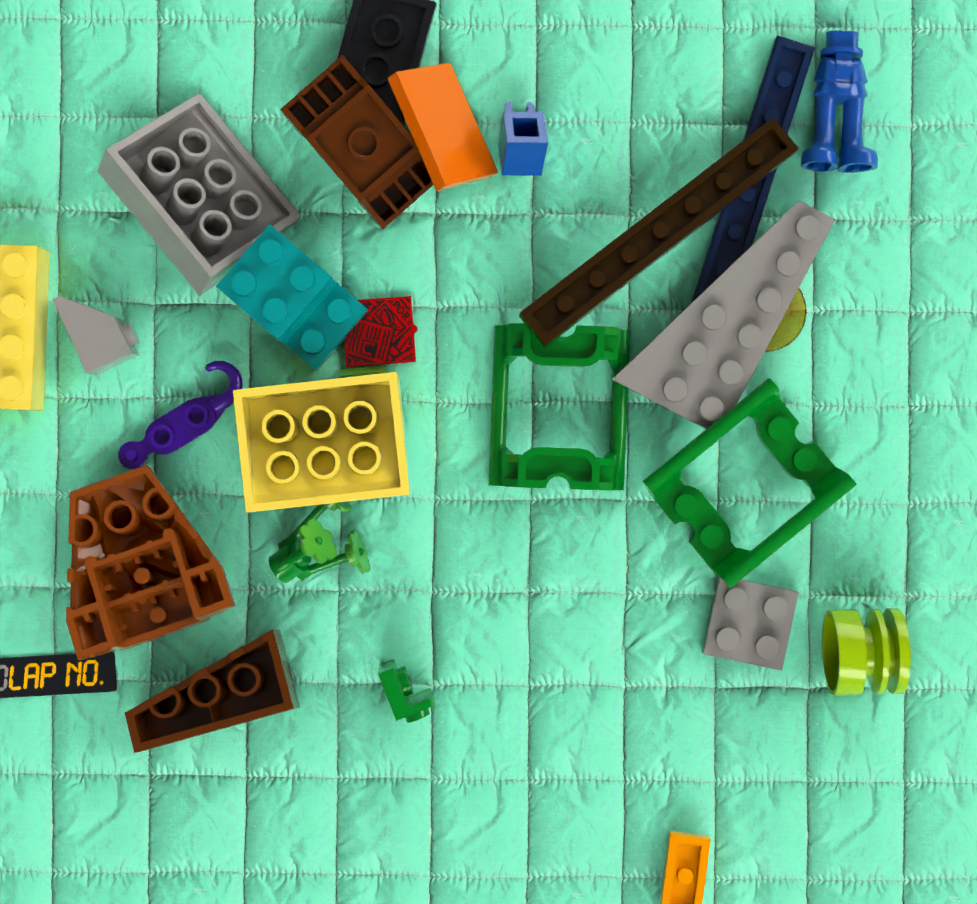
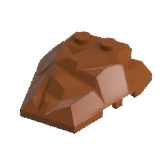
M145 465L70 492L68 543L72 544L71 568L67 569V582L71 583L70 607H66V623L78 660L100 656L115 650L133 648L210 620V617L223 613L235 606L223 566L207 547L201 536L190 524L149 466Z

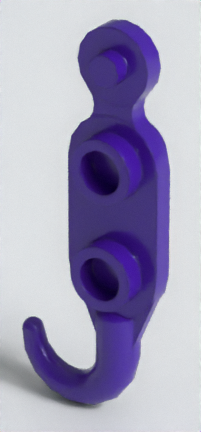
M213 361L206 364L205 370L208 372L221 370L229 377L228 388L219 395L188 400L153 421L148 426L145 438L142 441H130L120 447L118 452L120 463L128 469H137L145 464L151 453L166 455L173 453L213 428L226 408L234 403L233 390L242 389V377L239 370L226 361Z

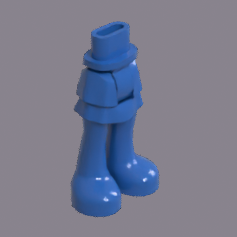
M836 30L826 32V48L820 51L821 61L814 78V82L817 84L813 93L817 108L812 146L804 150L801 156V167L804 169L829 172L837 167V152L834 147L836 105L842 104L843 123L838 171L841 173H857L875 170L878 167L877 153L875 150L864 147L862 138L864 98L868 96L865 84L868 80L861 60L863 50L858 48V32Z

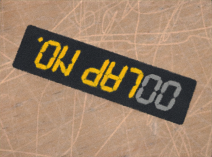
M114 652L83 660H78L76 654L0 658V698L114 692L117 690Z

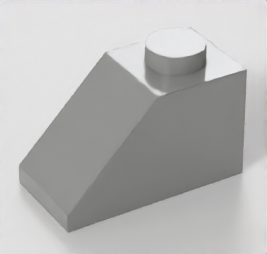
M61 296L52 299L86 374H100L139 356L135 345L139 344V339L130 322L124 324L123 319Z

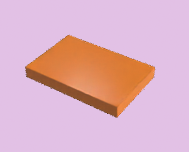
M451 63L398 71L387 78L436 191L487 179L498 173Z

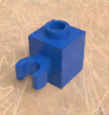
M506 102L498 142L501 174L542 176L548 146L544 112H535L532 102H527L525 112H514L512 110V103Z

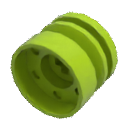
M886 608L883 615L879 609H870L866 615L864 627L862 619L855 609L827 610L822 628V658L826 684L830 694L833 696L860 695L864 690L866 676L872 692L876 695L883 694L886 688L892 694H903L907 690L910 678L911 647L905 617L900 609Z

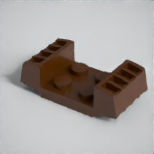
M343 55L280 109L295 130L308 141L355 196L360 206L382 229L434 185L411 134Z

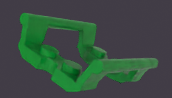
M509 323L507 325L494 326L488 485L546 488L550 479L559 476L567 480L570 489L624 490L627 387L612 380L610 450L604 458L595 457L590 451L580 448L536 447L527 450L523 455L513 454L506 447L509 365L517 357H526L533 364L540 366L588 367L598 362V360H608L609 365L613 369V378L629 363L630 330H621L617 327L576 325L572 335L568 337L560 336L544 348L525 323Z
M770 378L642 481L648 488L649 494L673 524L687 522L691 526L693 535L689 543L710 569L729 588L737 584L857 485L849 474L834 466L815 441L804 444L797 439L795 429L799 422L780 400L779 389ZM747 416L752 417L757 424L756 430L760 442L790 477L802 480L812 490L815 499L752 550L736 548L730 541L731 533L728 525L704 495L696 488L684 485L680 480L683 470L687 465Z

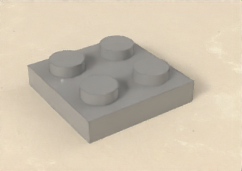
M717 577L702 653L782 671L799 592L742 579L732 588H729L721 578Z

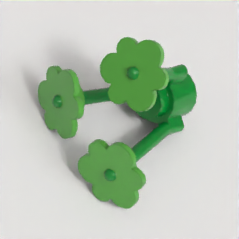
M349 502L317 505L289 537L278 543L279 551L271 555L268 561L272 572L280 581L288 583L295 577L303 581L316 572L349 561L352 567L358 566L362 574L371 570L365 545L361 542L356 530L351 531L347 535L349 543L344 546L345 553L337 555L336 547L332 543L333 536L331 532L326 529L323 530L322 525L317 521L327 508L333 511L338 508L342 512H349L352 509ZM301 537L302 539H301L300 543L297 542V543L295 544V542ZM311 557H313L316 560V562H318L312 565H308L309 563H311Z

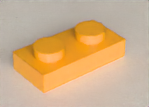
M669 830L659 904H702L711 841L708 835Z

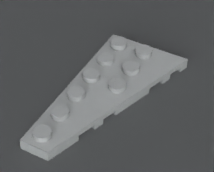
M801 201L796 202L611 380L707 429L738 403L835 219Z

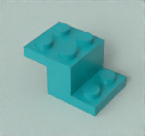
M270 224L216 285L220 291L316 371L322 367L369 311Z

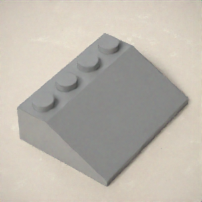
M198 93L107 148L97 171L199 296L222 280L269 224L282 234L301 218V215L201 93Z

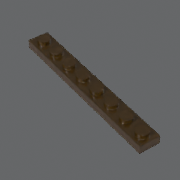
M772 118L522 310L519 317L544 348L795 155L799 149L798 146L777 121Z

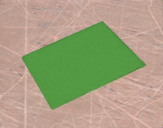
M387 365L342 368L338 376L385 373Z

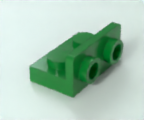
M395 660L379 665L378 675L396 721L405 718L407 723L428 716L430 714L428 709L435 705L431 688L413 694V686L405 666L397 668Z

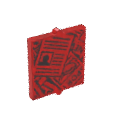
M411 296L358 300L369 311L344 339L346 367L416 362L414 333L418 331V328L413 325Z

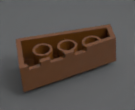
M272 629L256 640L236 649L212 665L199 670L182 682L169 687L125 712L134 753L300 708L280 630Z

